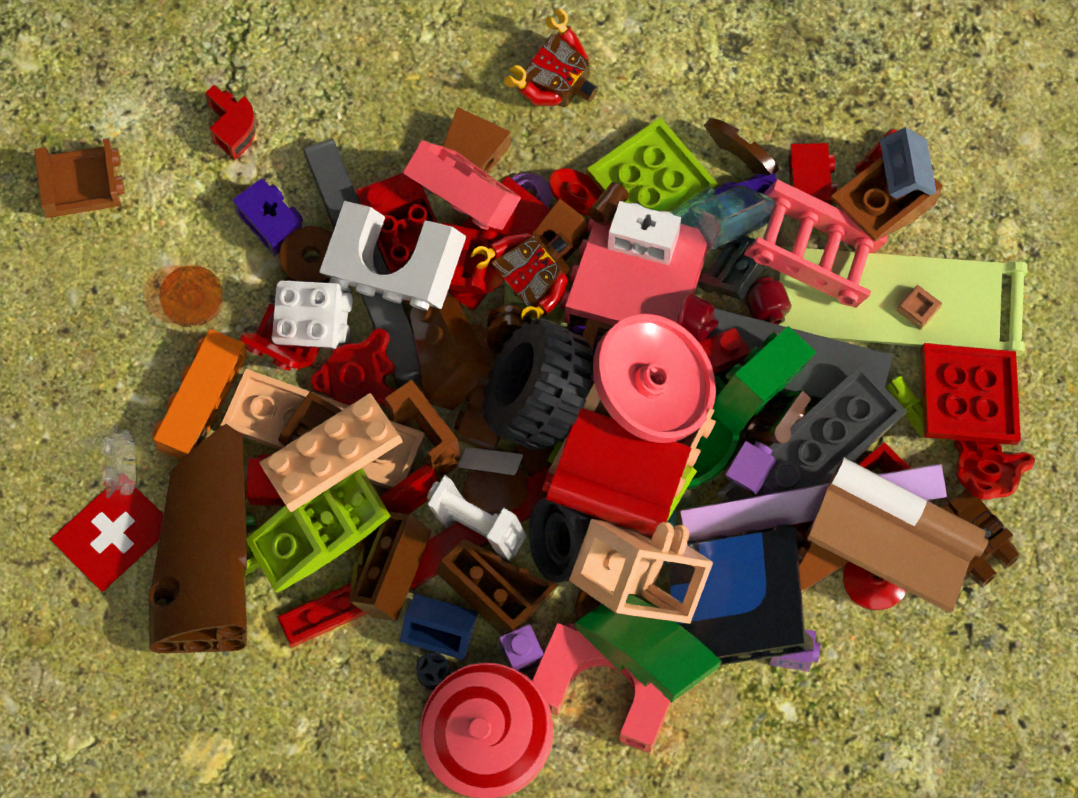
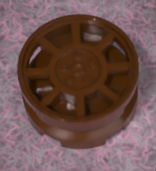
M508 305L498 307L489 314L487 319V344L492 350L501 353L504 343L513 336V332L517 328L522 327L523 323L532 320L531 316H527L521 321V314L524 309ZM499 313L501 314V316H499V317H497V318L494 317L495 315H497V314H499Z

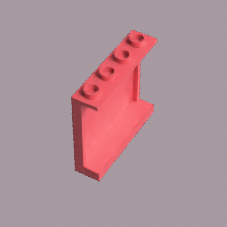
M590 217L587 229L588 232H591L589 239L582 240L578 256L582 258L580 265L573 266L569 283L573 284L571 291H565L561 301L560 309L565 310L564 323L569 324L571 316L576 315L614 326L624 318L637 314H654L677 323L685 298L691 294L693 288L696 290L709 249L711 232L680 224L679 237L670 264L665 265L609 250V230L614 217L604 226L598 224Z

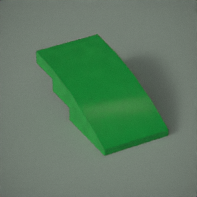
M628 594L625 602L626 604L653 607L632 594ZM601 604L575 622L574 625L619 671L626 667L645 687L652 683L671 703L716 671L721 664V660L675 621L615 613L604 604Z

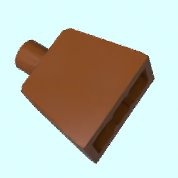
M458 107L443 147L457 151L488 174L511 145L510 131Z
M559 199L532 235H542L550 242L559 233L564 234L573 245L561 257L566 261L581 245L582 240L588 238L590 233L587 231L588 227L585 218Z

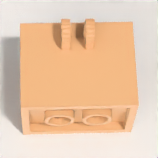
M591 519L569 581L615 613L691 623L713 561L687 546V540H689L690 535L686 526L675 525L673 527L670 523L662 522L657 525L656 532L650 538L607 521ZM664 561L689 564L696 568L683 603L655 585ZM628 594L640 595L659 608L626 604L625 602Z

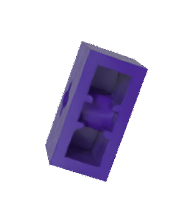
M261 178L235 197L233 204L235 213L269 252L276 256L280 253L281 244L287 235L302 227L303 218L294 206L289 208L282 201L284 197L274 184L269 186Z

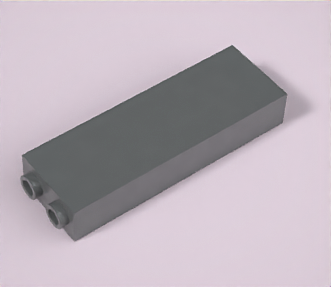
M714 308V317L719 321L718 327L710 332L707 339L736 328L750 351L756 347L762 350L764 347L761 344L773 331L779 334L786 327ZM793 329L816 351V354L780 393L803 390L811 398L806 406L813 408L861 364L885 388L893 358L892 354ZM742 362L739 364L743 367L746 363ZM735 366L715 374L727 385L729 381L725 377Z

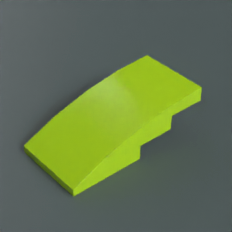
M363 468L291 513L285 505L250 535L246 542L274 592H280L343 554L391 516Z

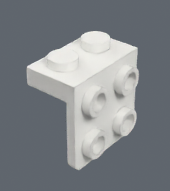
M278 282L272 341L278 345L322 347L332 351L339 346L347 344L350 338L347 318L348 312L351 311L353 305L350 288L345 290L338 283Z

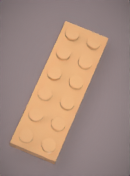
M245 369L221 423V427L227 424L241 433L244 438L280 450L285 447V445L278 441L281 432L310 391ZM315 394L341 410L349 407V405ZM391 420L389 421L403 442L362 467L371 484L388 490L410 475L425 440L424 432ZM300 427L297 434L302 436L309 431Z

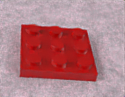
M924 343L920 347L924 437L1017 445L1021 441L1016 351Z

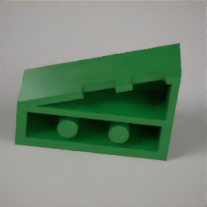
M789 326L779 334L773 331L761 344L764 347L762 350L758 347L754 348L744 359L746 364L743 367L738 363L726 375L725 378L729 382L715 399L712 409L715 410L713 415L733 434L737 435L754 414L757 416L763 410V406L773 396H777L816 354V351Z

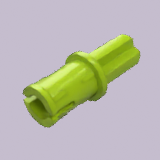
M899 376L892 381V384H887L885 389L907 411L905 416L919 436L923 438V406L920 404L922 399H917L904 381V378Z

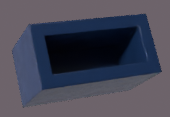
M415 594L405 613L400 642L464 660L473 640L478 612Z

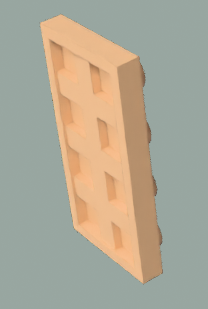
M369 393L259 463L291 513L403 441L376 400Z

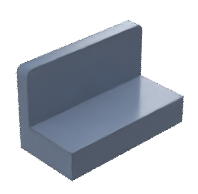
M905 127L880 139L889 195L897 199L916 189L930 196L937 193L926 138Z

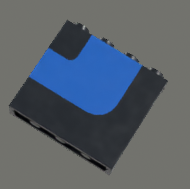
M782 524L774 526L772 531L746 530L741 532V536L731 538L725 535L710 537L707 542L687 541V546L713 561L691 623H676L721 660L720 666L814 651L813 638L805 632L797 541H803L804 536L795 527ZM668 561L671 596L683 603L696 568L689 564Z

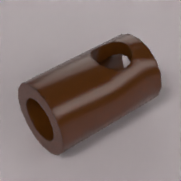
M611 182L589 209L590 217L600 225H607L615 216L619 201L626 202L628 200V191L619 183Z

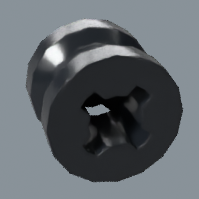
M426 653L417 661V678L420 685L426 690L434 691L450 675L449 663L440 653Z

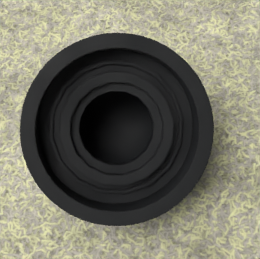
M546 497L537 502L530 517L529 543L532 557L539 572L548 581L553 583L567 582L570 579L591 519H601L546 500Z

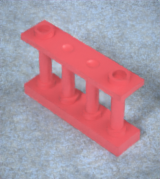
M777 179L765 191L762 203L773 209L763 239L758 237L746 248L744 255L754 259L760 265L769 266L838 299L843 305L858 307L871 293L870 290L859 285L869 253H876L884 246L888 235L874 242L844 211ZM784 214L800 222L791 252L775 245ZM812 228L828 235L819 266L803 258ZM840 241L856 249L847 279L831 272Z

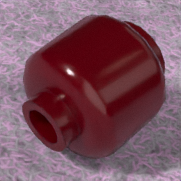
M772 277L755 281L745 297L752 318L777 325L785 321L784 316L790 312L792 307L784 284L773 280Z

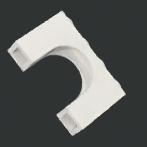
M344 201L319 273L329 278V283H338L345 290H347L349 285L356 287L355 291L367 296L374 297L376 292L383 294L382 298L394 303L401 304L402 299L410 301L409 305L421 310L428 311L429 306L442 309L466 236L451 226L425 220L415 251L409 262L397 272L379 275L374 267L373 253L385 216L371 207Z

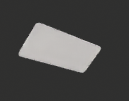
M466 447L458 467L515 475L523 455Z

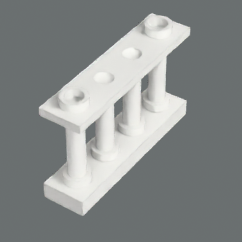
M446 476L443 477L441 483L436 481L428 493L427 499L430 500L428 506L443 527L447 529L453 525L454 521L459 522L486 537L497 555L502 560L512 564L527 538L515 514L504 508L500 515L496 513L491 515L465 501L452 480Z

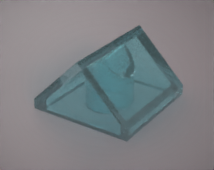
M739 185L691 206L688 210L713 250L766 226L775 202L771 197L746 186Z

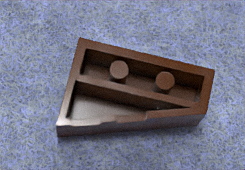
M446 295L442 309L429 306L428 311L414 307L410 311L424 396L431 405L454 410L493 367L456 298Z
M389 512L391 517L356 544L360 548L358 563L353 565L349 601L372 618L397 621L432 531L410 514Z
M463 539L441 560L436 571L451 588L502 636L518 630L552 597L558 586L551 581L546 582L530 574L529 570L521 566L518 568L501 560L500 556L466 539Z

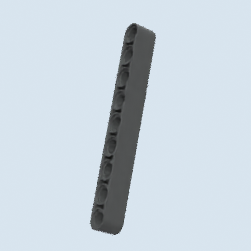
M333 138L304 147L303 151L332 226L335 229L344 201L360 204L336 143ZM376 244L373 253L375 270L379 275H388V270ZM375 292L374 297L360 293L374 330L382 328L389 333L390 340L386 348V354L396 365V370L392 374L398 389L410 380L416 385L421 384L422 380L414 334L402 305L382 298L383 294Z

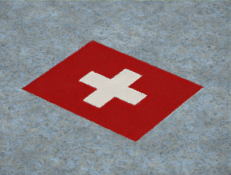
M121 474L50 540L104 592L159 541L163 513Z

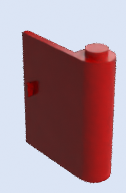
M581 408L577 415L578 419L572 425L555 474L550 472L547 474L542 491L548 493L546 500L652 538L658 527L657 525L662 522L667 523L671 511L670 508L692 447L675 441L659 443L639 438L624 429L614 419Z

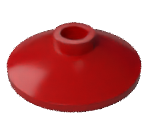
M563 168L554 171L548 182L550 191L556 200L561 199L581 215L590 216L589 209L603 193L589 176L573 169Z
M850 561L845 565L843 572L844 588L848 596L857 605L869 610H885L895 606L904 597L906 590L883 578L879 580L874 579L871 572Z

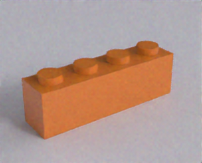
M209 329L205 338L201 337L195 348L196 357L192 365L188 364L184 368L181 375L182 384L178 392L171 394L167 402L166 409L168 411L164 419L158 420L153 429L152 437L158 451L182 460L205 440L248 355L245 343L212 329Z

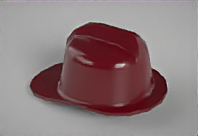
M693 288L691 294L685 298L681 306L677 324L690 332L698 342H703L708 338L710 332L718 327L719 321L714 317L713 305L695 296V288Z

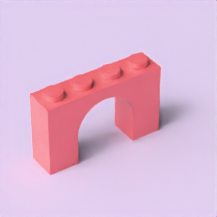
M557 623L533 679V682L545 696L551 713L557 716L572 681L582 671L596 666H606L619 671L574 627V624L566 623L565 626ZM625 667L619 672L630 682L634 693V701L620 732L619 741L651 753L671 702L652 683L645 687Z

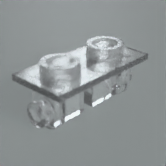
M113 425L101 441V455L105 456V466L102 470L101 481L102 485L106 486V497H110L115 490H120L122 495L133 494V489L136 488L135 465L124 464V461L135 460V437L131 436V431L128 430L119 431L117 434V425Z

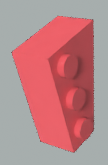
M421 140L403 172L426 187L431 193L448 201L449 205L458 212L467 213L473 217L472 222L485 230H489L490 227L503 230L521 199L520 196L457 151Z

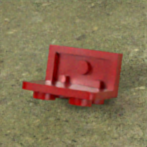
M269 304L256 333H242L239 338L241 342L246 344L245 349L258 356H263L264 353L274 358L272 362L274 365L288 371L291 368L300 370L302 367H312L321 348L275 344L272 341L274 304Z

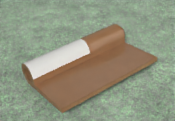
M842 458L831 477L807 537L808 540L950 614L954 610L970 561L974 556L980 557L988 544V539L984 538L985 530L846 458Z

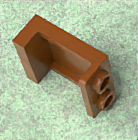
M109 138L103 139V147L49 155L47 147L34 149L41 205L46 218L121 206L120 194H125L122 175L117 176L116 167L121 166L118 147L112 148Z
M410 380L385 398L389 420L404 425L413 419L435 448L430 450L427 455L429 465L434 468L437 476L441 473L442 475H447L458 466V461L461 460L458 439L416 384Z

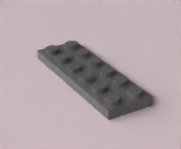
M861 364L790 428L791 438L788 442L782 444L773 443L769 447L773 450L771 456L775 458L776 464L757 496L828 483L842 458L853 462L906 415L907 411L868 369ZM733 482L728 483L717 493L722 502L756 496ZM772 528L763 529V530H758V531H760V532L772 531Z

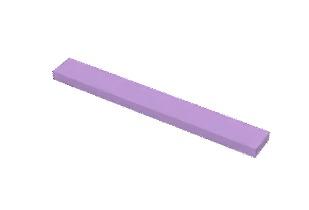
M940 463L877 474L925 500L947 497L942 465ZM829 483L680 509L683 526L688 528L690 535L687 541H701L717 535L729 536L740 534L746 530H763L782 524L791 525L814 521Z

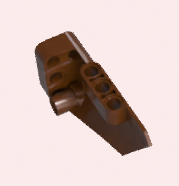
M227 424L207 437L171 470L152 585L148 595L149 648L156 653L231 652L242 650L247 645L245 581L247 548L243 435ZM160 599L171 601L168 605H159L156 602Z

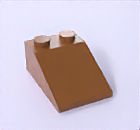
M882 156L831 196V200L875 242L914 222L936 204L943 186L934 178L937 193L930 196L916 189L896 199L889 195Z

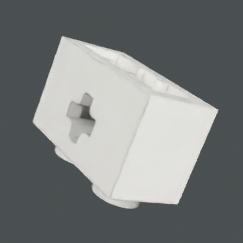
M619 201L609 230L608 249L669 265L679 237L681 217L667 211L659 212L644 208L637 203Z

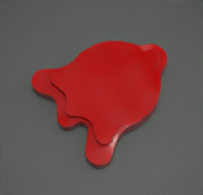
M377 328L362 342L348 343L334 349L327 363L323 364L321 369L312 376L311 384L313 389L317 392L325 393L335 401L349 406L371 393L377 403L387 407L385 398L396 391L385 382V377L396 370L395 363L386 354V348L390 340L389 333L385 329Z
M955 440L954 446L959 452L955 468L956 478L978 499L990 500L992 498H1003L1012 495L1019 486L1021 474L1031 470L1035 463V458L1027 452L1005 454L1002 452V447L999 444Z

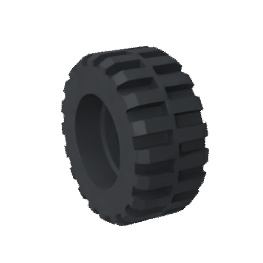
M539 318L523 323L522 327L517 328L513 332V336L504 343V348L501 353H498L495 365L489 372V381L485 386V400L482 406L485 412L483 414L484 420L492 433L537 451L547 449L558 443L559 438L564 437L569 432L568 428L571 424H574L578 419L577 415L580 409H583L586 402L585 397L591 388L592 382L590 380L593 375L592 362L594 360L592 348L582 335L549 320Z

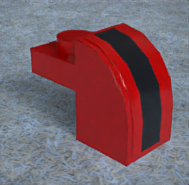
M213 85L205 92L208 107L221 118L209 128L212 141L235 161L248 149L255 138L257 126L253 107L245 95L237 102L227 90L222 92Z

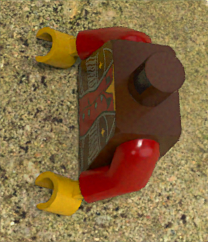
M562 9L554 10V13L559 18L558 24L551 16L546 18L545 23L550 29H557V34L552 32L525 70L521 66L509 68V71L515 75L516 80L512 76H507L504 78V84L508 87L517 86L518 92L535 106L558 105L567 107L575 95L587 102H591L598 91V86L587 80L590 74L589 57L572 28L566 26L568 22L567 13Z
M529 233L506 236L490 244L488 248L479 246L474 249L471 257L476 254L484 255L486 261L480 262L476 266L479 269L485 268L491 258L496 259L492 262V265L527 306L521 314V321H523L527 316H533L536 319H539L540 316L544 317L561 303L568 283L566 275L570 271L569 266L561 257L573 245L562 233H559L550 242L542 235L533 236Z

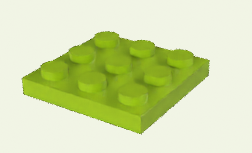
M661 117L587 168V175L602 192L611 182H616L622 185L629 193V198L625 203H637L644 208L659 212L667 211L678 217L713 194L719 186Z

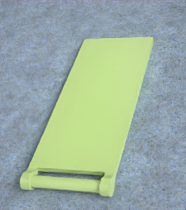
M782 247V248L785 249V250H787V251H789V252H791L793 247ZM806 248L803 258L819 266L824 249ZM837 251L831 272L847 279L855 252ZM869 253L859 285L870 290L871 293L856 308L843 305L838 299L779 272V281L784 284L792 304L790 312L784 316L785 321L779 325L789 326L792 329L839 341L921 347L924 343L1016 351V356H1022L1025 352V343L1022 342L1024 277L1027 275V264L1016 261L999 263ZM1002 274L1011 276L1009 341L1000 342ZM917 284L942 303V307L922 330L897 312V307Z

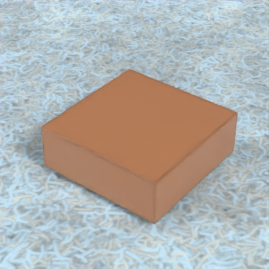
M917 284L897 307V312L922 330L942 307V303Z

